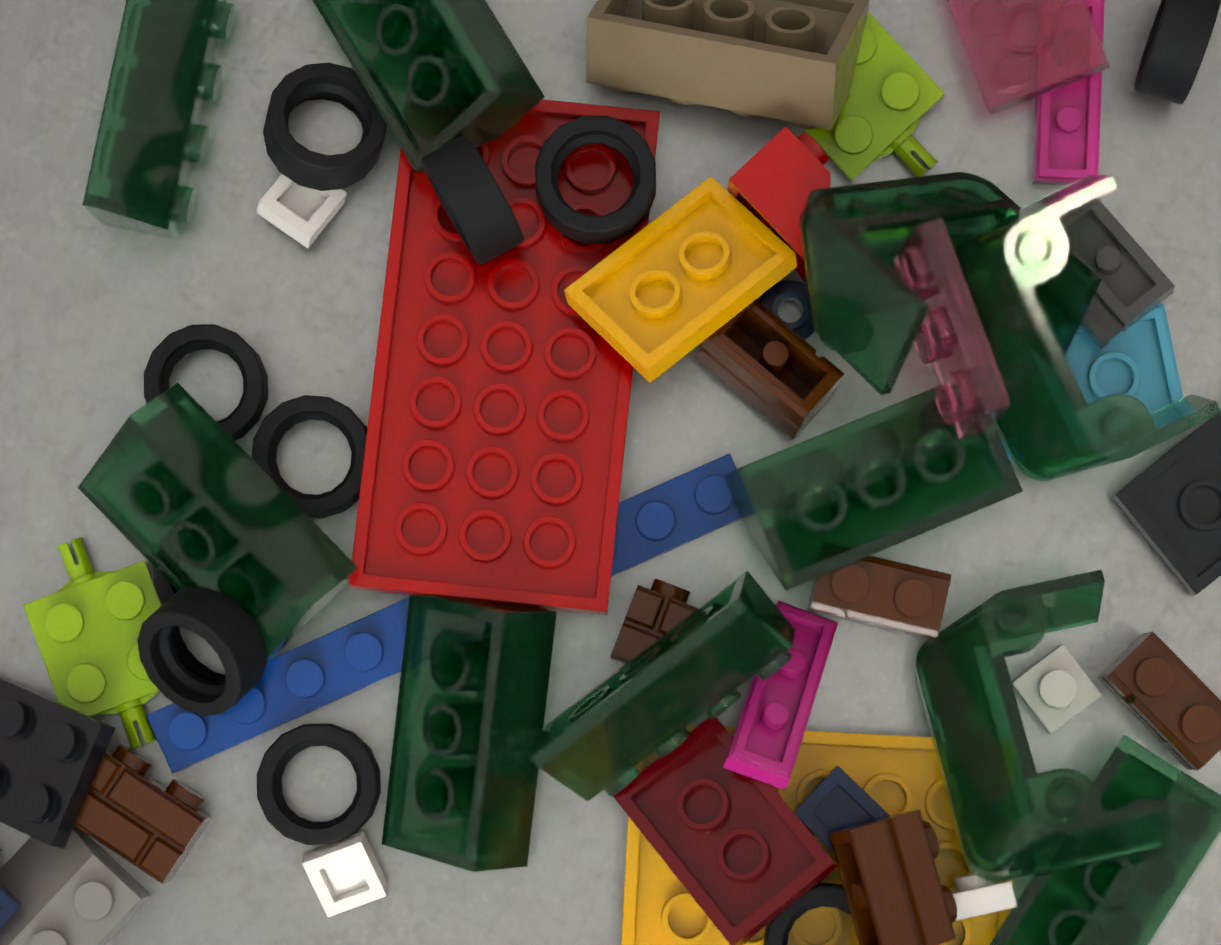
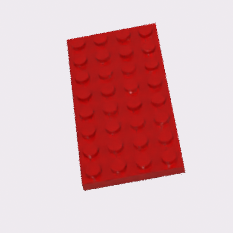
M408 86L350 569L349 587L351 589L607 615L633 366L568 305L564 290L649 224L650 211L647 218L630 235L611 243L584 244L563 236L546 220L536 197L535 163L543 143L561 125L582 116H609L629 124L646 140L655 159L660 111ZM461 135H465L470 139L486 163L506 198L524 236L523 243L484 265H479L464 244L430 184L420 161L423 156ZM587 144L575 149L563 161L558 173V188L564 201L575 211L587 216H605L618 210L629 199L634 186L633 171L628 160L617 149L604 144Z

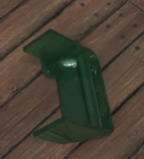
M966 172L816 189L809 194L799 218L813 328L820 336L822 343L829 349L837 352L880 395L891 393L930 304L945 302L956 312L957 319L963 325L976 331H988L990 329L1012 326L1052 364L1062 363L1102 280L996 185L980 176Z
M1088 175L942 247L932 257L927 270L930 290L1011 461L1022 474L1038 481H1051L1131 458L1221 413L1216 401L1194 394H1189L1151 414L1141 401L1121 393L1109 394L1087 404L1033 290V287L1055 277L1067 262L1069 242L1058 216L1117 188L1112 176Z
M1102 569L1000 591L941 630L937 638H929L917 653L916 680L962 854L968 868L982 879L1004 881L1164 846L1173 811L1169 798L1103 812L1095 785L1081 772L1072 769L1036 772L1005 657L1026 653L1037 647L1043 640L1045 633L1097 623L1105 584Z

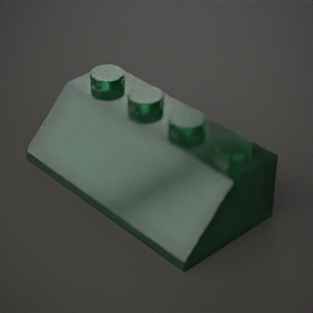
M126 0L83 200V206L103 225L177 239L180 224H190L195 207L196 188L189 187L188 184L193 162L202 163L207 150L209 127L201 125L206 101L215 102L218 96L222 66L214 64L219 40L228 41L232 31L235 5L233 3H228L227 0Z
M313 0L415 172H424L420 161L423 156L461 135L467 136L475 148L502 136L545 97L486 0Z
M973 372L744 465L724 476L749 537L785 591L1023 492Z
M176 383L128 417L78 486V489L177 591L182 588L202 586L219 591L240 604L254 620L263 637L267 662L330 602L358 569L347 555L179 383Z
M747 570L549 722L533 751L531 759L540 770L586 801L591 800L603 790L609 796H613L637 777L640 771L635 765L655 751L662 758L681 745L690 735V732L686 729L690 723L704 713L710 719H714L730 708L741 696L736 688L755 674L761 680H765L780 670L792 658V654L788 649L793 646L796 630Z
M410 595L382 845L472 872L527 866L557 611L539 607L433 595Z
M1123 735L1016 902L1017 907L1011 910L989 945H1152L1221 837V795L1131 738Z

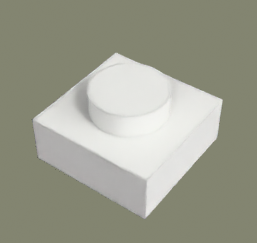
M281 174L258 202L256 213L306 248H309L344 205L347 193L342 189L319 191L303 187Z
M1063 644L1057 646L1010 682V685L1048 734L1055 732L1102 696Z
M364 831L352 834L333 844H325L304 852L302 865L327 917L387 896L389 884Z
M992 870L974 872L954 878L956 889L950 891L957 906L956 921L1017 907L1012 882L1007 879L994 880Z

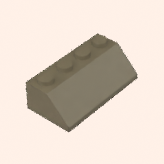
M598 0L587 17L586 82L607 86L620 93L638 92L669 98L671 101L682 105L700 104L730 110L739 116H762L788 121L801 128L812 129L819 127L832 130L849 95L869 11V0Z

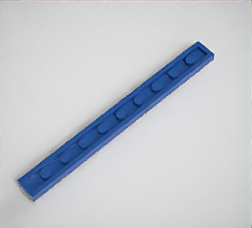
M730 453L619 503L611 577L756 512ZM412 595L268 660L262 679L224 714L203 716L184 710L175 703H172L147 714V718L171 773H177L542 608Z

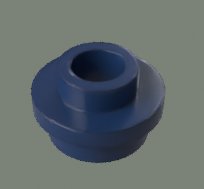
M794 280L780 281L767 290L759 303L804 340L815 332L820 322V301L815 292L804 283ZM787 300L796 302L802 311L800 319L792 323L783 321L777 312V308L782 302Z

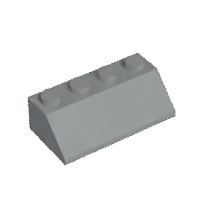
M75 826L65 849L50 846L36 838L30 837L0 869V884L22 902L21 907L0 929V945H106L152 895L88 834Z

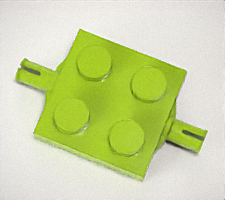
M868 12L849 95L832 130L819 127L802 129L819 144L831 161L851 182L857 179L875 161L890 156L893 153L920 180L927 174V170L916 160L912 153L929 170L939 161L920 144L913 134L921 118L945 97V93Z
M83 537L71 540L79 561L78 565L75 563L67 542L57 546L70 582H67L56 593L26 603L23 606L58 702L90 717L119 714L130 743V749L133 750L143 746L135 726L136 721L145 744L157 741L143 705L154 698L160 690L149 679L140 661L137 639L142 623L161 606V602L145 560L114 572H94Z

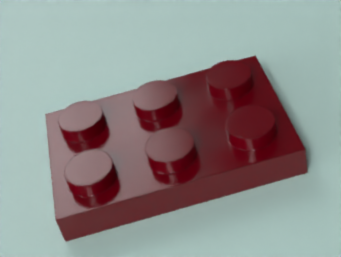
M712 714L612 796L729 944L743 945L838 866L772 785L723 768L733 737L717 717Z

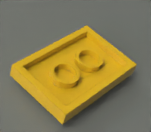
M710 176L572 283L564 292L568 305L651 383L797 267L796 254Z

